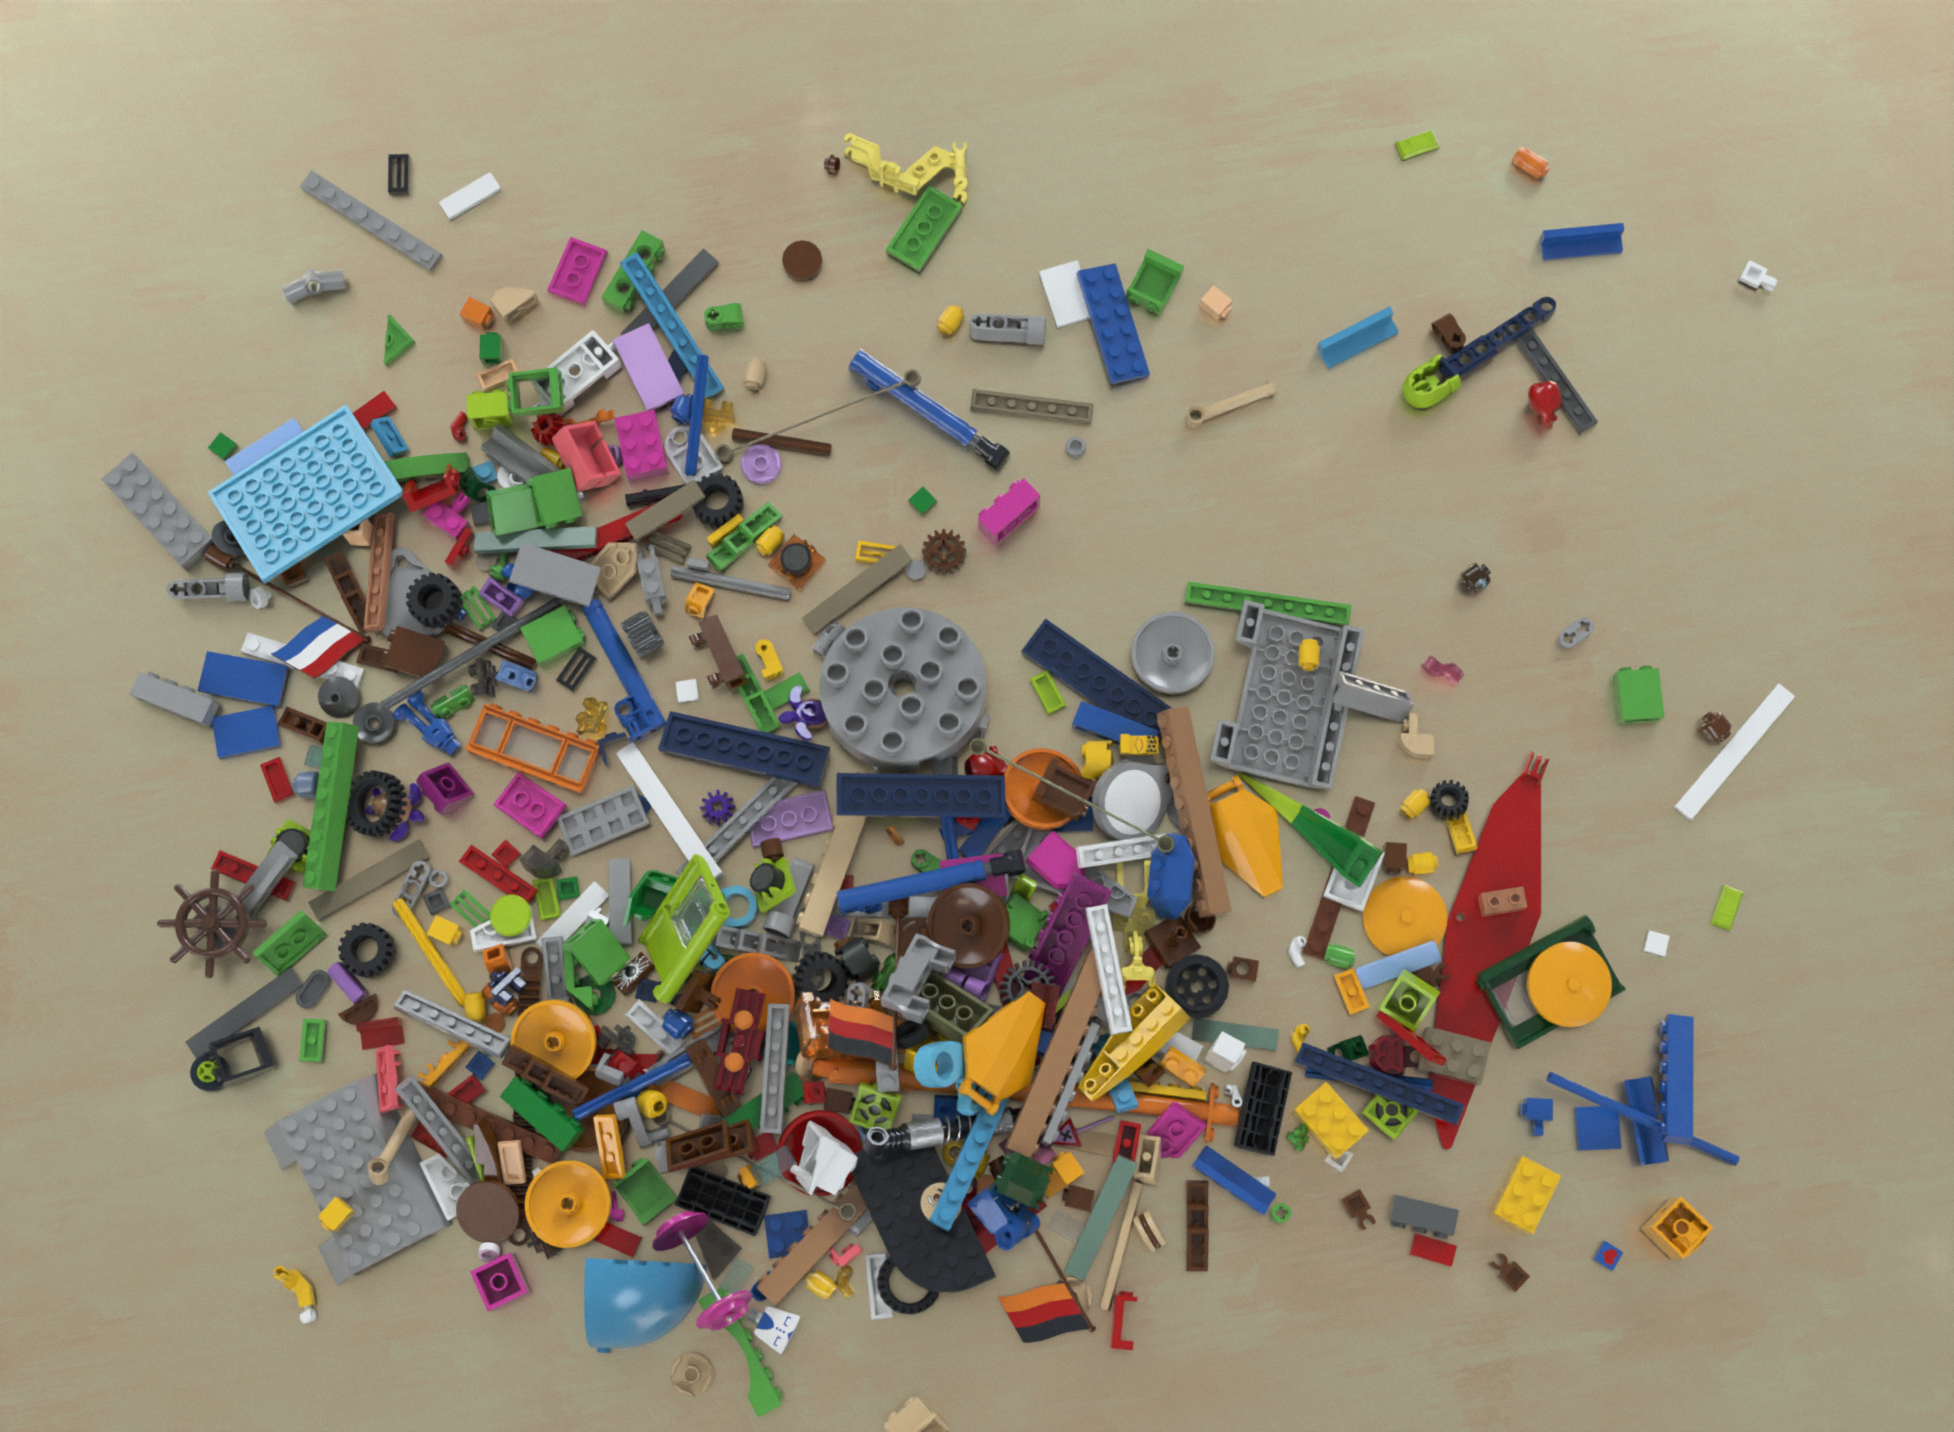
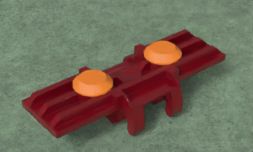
M736 988L730 1019H721V1022H723L717 1051H714V1056L721 1057L714 1089L740 1095L744 1094L751 1059L761 1061L762 1057L759 1054L762 1038H766V1031L758 1030L766 994ZM731 1024L736 1025L731 1053L725 1054Z

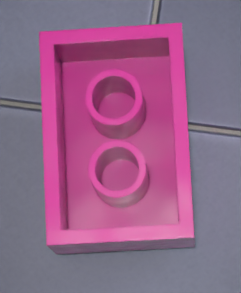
M655 410L614 418L628 481L633 482L669 474Z
M1025 478L1020 482L1016 480L1009 487L1010 490L1005 495L1003 493L1000 494L990 508L985 507L978 514V529L994 546L1040 507L1041 495Z

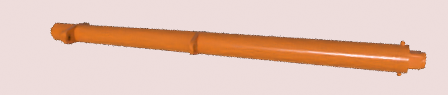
M832 1054L831 1060H814L813 1076L827 1077L831 1083L860 1086L861 1082L873 1086L874 1082H877L876 1061L868 1058ZM898 1062L900 1091L914 1092V1089L958 1094L955 1082L943 1088L922 1086L916 1079L915 1074L905 1069L904 1063ZM1210 1083L1208 1102L1133 1092L1138 1102V1108L1125 1111L1161 1116L1168 1106L1175 1101L1200 1119L1206 1120L1207 1127L1204 1134V1142L1206 1143L1214 1140L1215 1129L1211 1128V1124L1237 1126L1241 1113L1239 1107H1234L1232 1104L1214 1102V1098H1218L1219 1086L1215 1085V1083ZM1076 1084L1073 1089L1076 1091L1074 1099L1071 1103L1068 1102L1067 1106L1116 1111L1109 1092L1091 1101L1078 1088L1079 1085ZM1030 1085L1011 1095L1009 1100L1024 1101Z

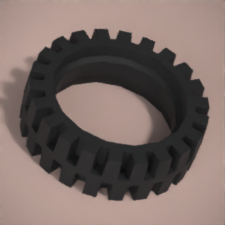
M889 1256L883 1262L877 1276L879 1295L884 1303L892 1310L902 1314H916L931 1307L939 1297L940 1292L928 1291L923 1299L910 1304L901 1302L894 1297L890 1290L889 1277L895 1264Z

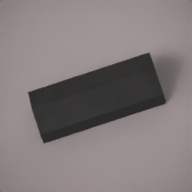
M1251 1062L1234 1146L1256 1153L1275 1156L1292 1072L1259 1062Z
M692 1167L687 1172L675 1206L695 1213H705L711 1220L756 1236L771 1196L752 1188L749 1189L747 1186L698 1167Z

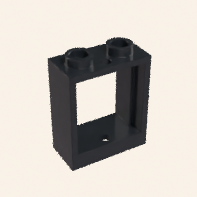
M260 1026L211 1042L208 1046L209 1050H206L209 1062H213L215 1070H213L215 1080L220 1082L222 1087L271 1071L274 1066ZM251 1039L260 1066L226 1077L217 1050Z

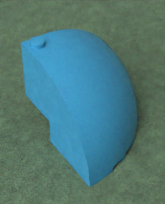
M586 1258L584 1317L589 1347L597 1348L599 1353H610V1348L642 1346L660 1339L671 1332L690 1313L703 1288L704 1279L697 1266L692 1263ZM702 1264V1266L704 1267V1269H705V1271H706L707 1265Z

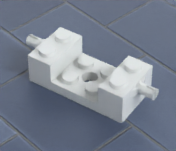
M594 330L547 367H557L562 372L565 412H557V415L562 416L575 405L573 399L600 377L604 376L608 379L622 367L620 360L613 353L616 350L614 343L612 342L607 346ZM573 367L581 369L580 373L576 376L570 374V370ZM550 379L531 380L534 389L541 397V401L533 407L551 405Z

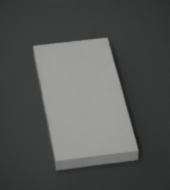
M522 542L509 582L589 607L601 567Z

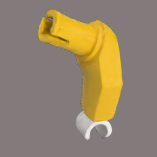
M281 1265L277 1266L273 1271L277 1274H273V1277L282 1281L285 1288L294 1292L299 1306L305 1307L306 1311L300 1314L301 1322L305 1324L315 1320L317 1315L315 1310L311 1308V1305L315 1304L312 1285L297 1270L289 1271Z

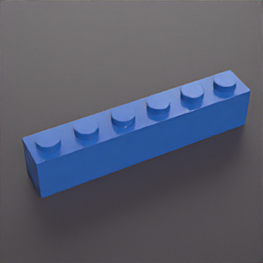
M1668 1014L1664 1021L1660 1023V1033L1663 1034V1041L1660 1043V1053L1663 1054V1061L1660 1062L1659 1071L1663 1074V1081L1660 1082L1659 1092L1663 1094L1659 1105V1113L1662 1114L1659 1134L1662 1135V1142L1688 1145L1693 1139L1694 1017Z

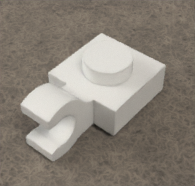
M1750 260L1739 279L1756 289L1761 284L1763 288L1770 292L1773 291L1778 281L1766 275L1768 269Z

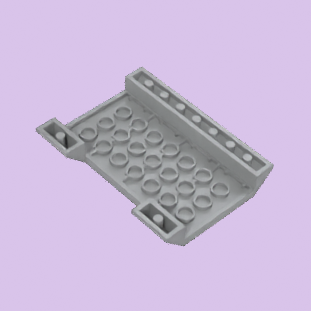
M1244 600L1235 640L1251 649L1236 723L1218 720L1210 760L1231 770L1305 788L1331 790L1349 708L1332 701V697L1339 688L1335 676L1339 671L1352 675L1356 674L1365 629L1349 625L1339 628L1264 609V604ZM1302 640H1317L1320 646L1319 667L1315 668L1314 671H1304L1298 665L1299 646Z
M377 1073L351 1082L278 1120L264 1131L281 1170L296 1163L299 1164L321 1212L334 1197H340L356 1211L338 1232L331 1230L332 1237L318 1246L336 1285L356 1276V1273L430 1234L434 1235L453 1225L451 1220L447 1222L419 1164L423 1161L409 1132L388 1167V1181L382 1185H376L370 1181L368 1163L381 1155L401 1120L397 1109L387 1113H380ZM379 1169L376 1170L374 1173H380L383 1170Z

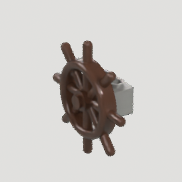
M217 869L211 871L210 888H204L190 894L181 884H176L174 890L184 900L177 911L176 918L160 919L157 922L160 928H175L177 938L182 945L170 957V962L177 963L188 952L198 958L205 959V977L208 979L214 975V960L226 958L234 953L244 964H248L250 957L242 950L241 946L248 935L249 928H265L267 926L266 920H250L247 908L242 902L254 891V886L248 884L237 895L219 888V871ZM218 897L229 902L221 908L218 905ZM209 898V904L203 908L199 902ZM193 909L197 915L193 919H187L190 911ZM233 909H236L238 920L227 919L226 916ZM186 928H198L199 931L189 938ZM204 937L207 938L206 950L195 946Z

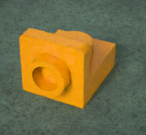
M696 582L686 598L685 612L703 619L715 589Z
M753 1165L744 1166L737 1175L740 1183L749 1189H756L765 1183L759 1170Z

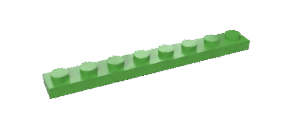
M1195 582L1187 583L1185 603L1242 611L1244 600L1264 604V609L1319 623L1344 626L1349 625L1351 605Z

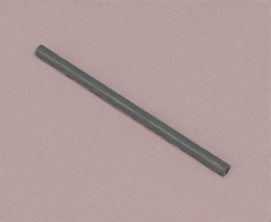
M558 597L552 599L381 701L382 706L385 710L390 709L519 632L521 627L564 605L563 600Z

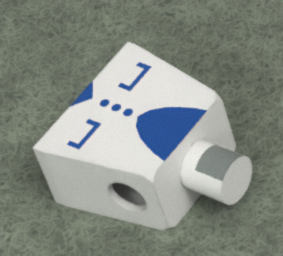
M767 1306L764 1313L752 1308L746 1320L757 1325L753 1333L778 1353L783 1354L801 1316Z

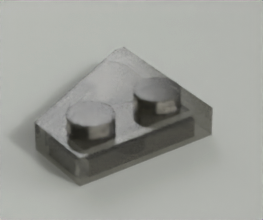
M711 1220L696 1235L711 1277L716 1280L743 1248Z

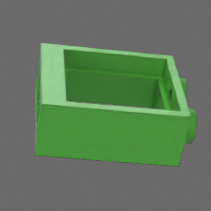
M557 367L509 373V379L506 380L507 390L510 392L511 398L508 399V408L516 417L565 412L562 372ZM549 378L551 405L521 409L519 382Z

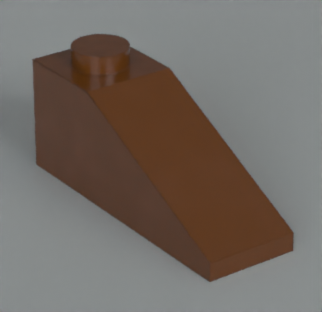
M286 707L277 724L278 726L320 746L324 744L327 722Z

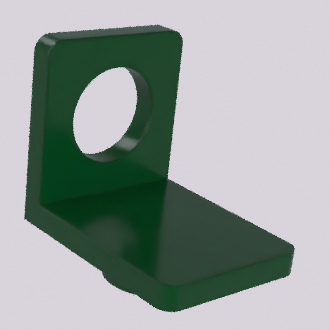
M468 467L459 480V484L466 496L480 503L487 502L486 495L482 497L477 496L479 490L483 488L488 489V491L496 490L494 486L480 481L472 467Z
M1362 1035L1343 1040L1327 1048L1328 1052L1335 1054L1336 1049H1340L1343 1053V1058L1350 1061L1369 1055Z

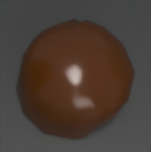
M1196 902L1187 908L1184 916L1185 925L1196 934H1207L1214 928L1216 923L1215 916L1199 918Z

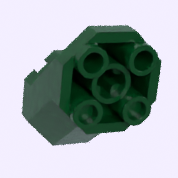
M1012 1151L1011 1154L1007 1153L1002 1164L1005 1168L1003 1175L999 1173L994 1184L995 1188H998L997 1193L1038 1211L1039 1205L1036 1203L1042 1202L1050 1182V1176L1047 1174L1052 1175L1054 1169L1018 1152Z

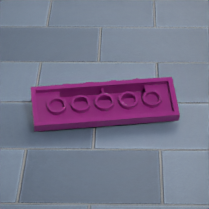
M1076 872L1073 873L1065 892H1059L1055 900L1058 906L1055 911H1050L1046 919L1049 925L1047 929H1041L1037 937L1040 943L1038 947L1033 946L1028 956L1031 961H1035L1034 968H1037L1041 963L1043 967L1040 971L1044 972L1046 969H1049L1050 971L1046 977L1054 976V979L1049 982L1050 984L1057 985L1056 988L1050 989V991L1056 993L1055 997L1049 996L1054 1001L1060 999L1090 938L1085 908L1105 905L1113 891ZM1025 972L1023 976L1028 981L1037 977L1036 974ZM1043 981L1036 987V991L1042 995L1045 994Z

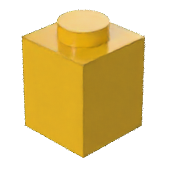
M436 915L427 935L453 947L455 943H459L463 932H461L462 927Z
M334 1197L319 1214L318 1218L322 1220L320 1224L327 1231L333 1230L338 1232L356 1211L340 1197Z

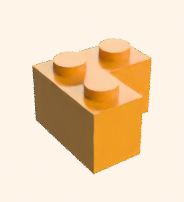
M1062 1151L1053 1157L1054 1162L1049 1166L1054 1169L1052 1175L1047 1174L1050 1176V1182L1045 1192L1048 1199L1085 1173L1070 1151L1068 1153Z

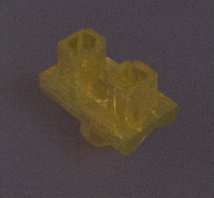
M704 398L702 419H705V426H711L712 433H716L717 427L724 428L725 422L735 423L732 402L722 401L721 410L714 409V400Z
M595 697L585 698L582 705L586 710L577 714L575 719L579 724L576 732L579 735H583L586 732L596 734L597 731H604L606 722L603 720V716L608 707L607 702H598Z

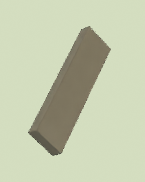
M692 480L625 524L635 541L638 542L706 497L697 482Z

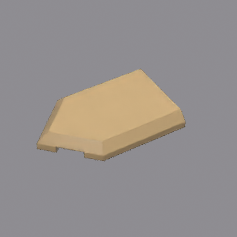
M609 542L589 563L601 567L596 587L609 601L637 572V543Z

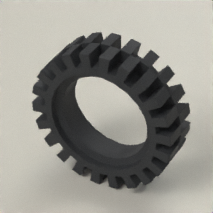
M370 770V772H363V776H357L358 782L352 781L351 785L354 789H350L351 795L347 808L349 813L346 814V819L350 820L348 824L353 826L352 829L368 836L383 837L384 834L389 835L392 833L390 829L396 830L397 825L395 822L401 823L403 820L399 815H405L406 813L405 810H401L402 806H407V801H402L403 798L407 797V794L401 792L405 787L400 784L401 781L398 778H395L396 776ZM381 785L387 793V807L383 816L371 823L364 815V801L368 792L373 787Z

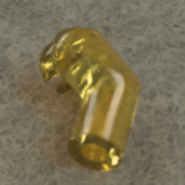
M848 1265L839 1268L835 1280L845 1299L854 1294L849 1285L853 1271Z

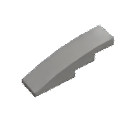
M630 858L609 859L610 931L620 945L632 944V919L627 926H623L628 897L632 891Z
M723 925L713 939L712 946L744 953H762L775 959L798 962L801 942L767 933H758Z

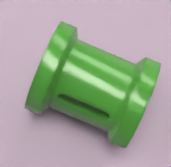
M1285 1203L1274 1205L1270 1211L1271 1218L1277 1223L1288 1221L1291 1217L1290 1207ZM1279 1207H1281L1283 1211H1286V1215H1283V1219H1281L1280 1216H1276L1275 1214L1277 1211H1279Z

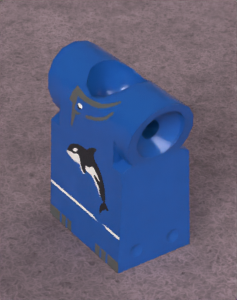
M994 1182L966 1204L989 1233L995 1234V1241L999 1248L1008 1251L1019 1244L1023 1238L1029 1237L1040 1228V1220L1035 1213L1028 1210L1029 1207L997 1193L998 1188H995Z

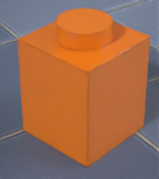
M471 297L467 299L459 313L463 321L483 331L486 326L492 323L494 318L491 307Z
M503 943L482 950L484 964L489 974L493 971L498 973L505 971L508 975L513 970L511 959Z

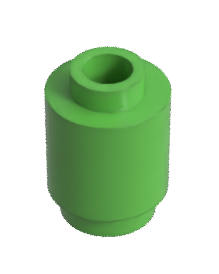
M1335 943L1334 945L1328 944L1324 960L1329 961V964L1348 969L1349 965H1354L1357 954L1353 953L1354 949Z

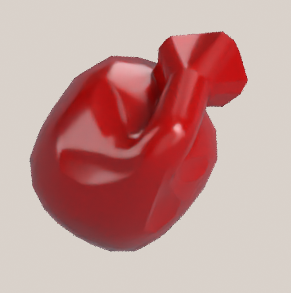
M1553 381L1533 384L1528 389L1530 407L1536 415L1542 416V426L1552 428L1553 422L1558 419L1554 412L1559 410L1562 405V395L1559 387Z
M989 746L988 750L999 755L996 746ZM987 752L981 755L972 754L964 764L966 775L1003 776L1008 767L1005 761Z

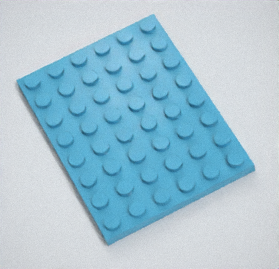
M345 405L216 486L208 494L265 584L400 498L403 490L348 406Z

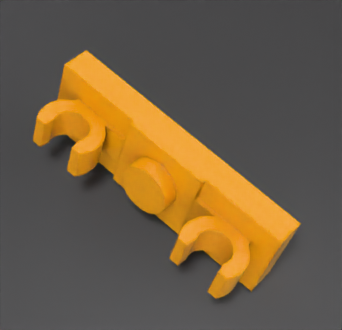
M448 1040V1044L455 1049L449 1054L447 1052L440 1057L436 1069L433 1065L427 1063L426 1066L430 1069L428 1075H424L420 1071L418 1072L419 1077L425 1079L423 1083L434 1088L467 1053L472 1045L461 1040L454 1044L451 1040Z
M616 1114L596 1115L593 1119L604 1179H623L626 1173Z

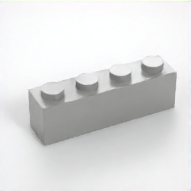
M149 671L147 674L139 672L129 693L131 696L210 727L219 707V704L213 701V696L206 693L198 695L195 693V689L188 686L180 688L177 686V682L167 678L166 681L160 680L159 675Z

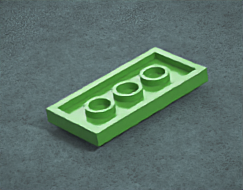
M928 185L887 246L886 252L920 272L962 210L963 205Z

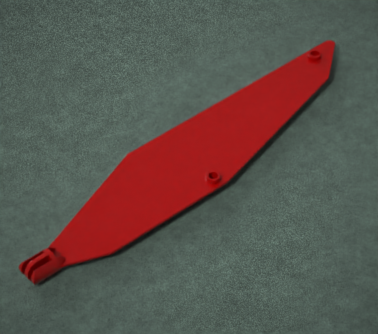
M1532 751L1529 753L1522 774L1492 805L1478 841L1477 850L1474 851L1447 921L1442 964H1447V966L1442 968L1441 974L1444 976L1451 974V977L1446 980L1440 979V994L1438 995L1435 1028L1490 1042L1491 1044L1500 1021L1483 990L1481 991L1475 983V979H1477L1476 974L1527 947L1531 942L1541 916V781L1550 759L1545 758L1538 774L1537 770L1542 760V755L1538 754L1530 771L1528 769L1535 754ZM1523 886L1527 903L1526 909L1486 917L1481 916L1478 896L1481 893ZM1457 914L1463 916V921L1457 919ZM1517 976L1493 989V993L1503 1011ZM1429 1074L1428 1078L1433 1080V1087L1430 1092L1465 1105L1457 1126L1434 1117L1442 1147L1450 1149L1453 1146L1475 1085Z

